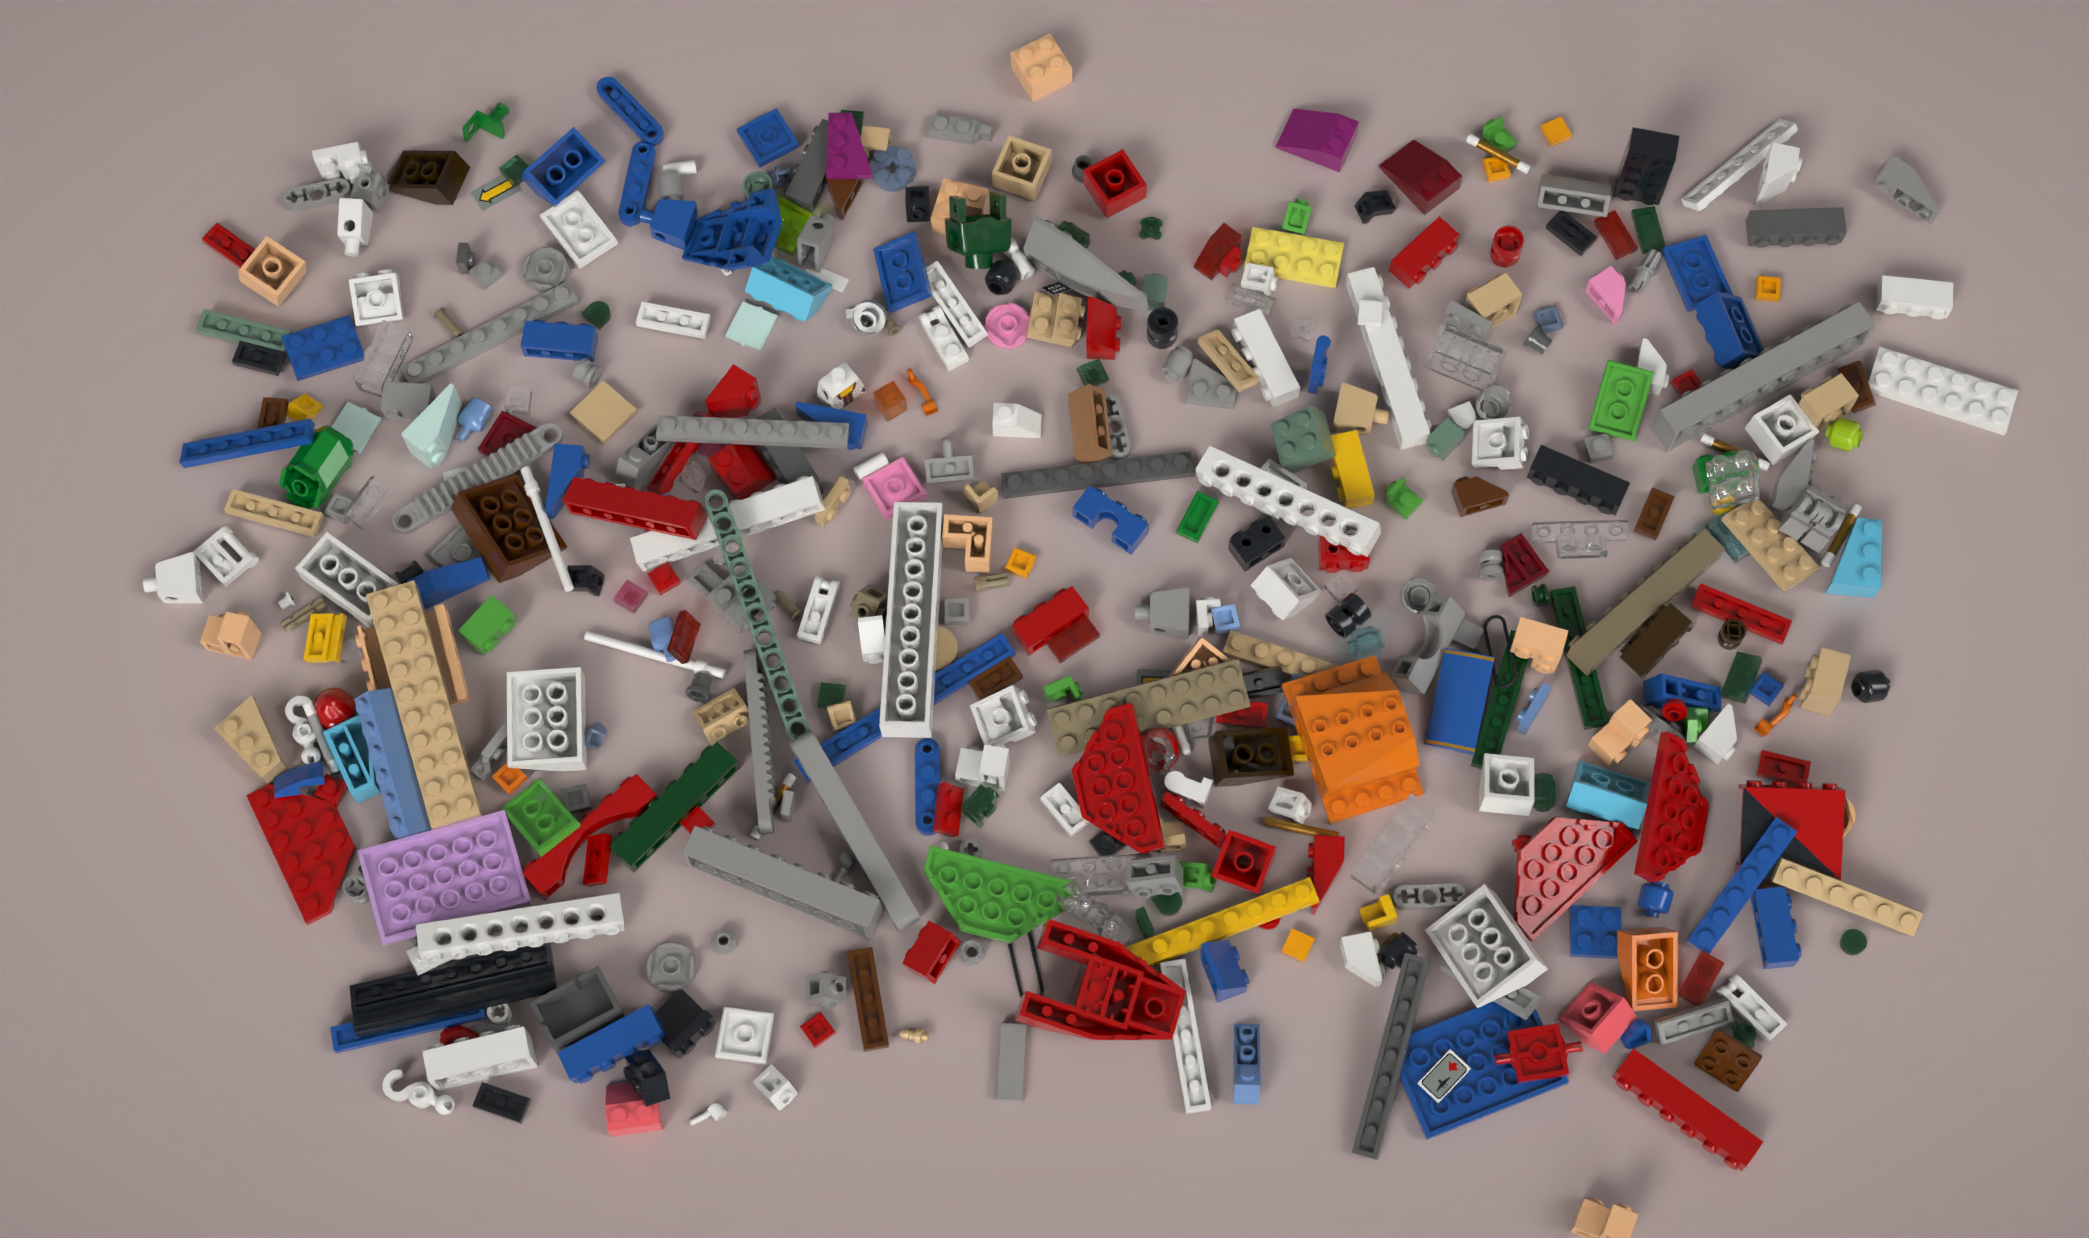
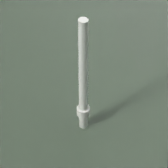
M525 466L521 468V473L525 481L524 488L526 494L532 500L564 590L566 592L572 591L574 586L539 493L541 490L537 481H534L530 467Z
M590 631L585 633L584 640L693 670L694 674L704 673L721 679L725 676V669L708 665L706 661L699 659L693 661L675 655L676 659L673 662H667L664 652Z

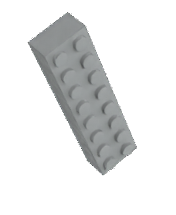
M694 826L682 852L688 867L866 939H872L883 914L881 902L874 893L869 891L861 893L854 890L855 887L843 881L840 884L831 881L832 878L821 872H818L817 875L811 873L802 864L795 863L791 865L786 863L785 859L777 854L766 855L762 853L763 850L751 844L748 847L739 844L740 841L729 835H726L725 838L719 836L710 827L703 826L699 828Z

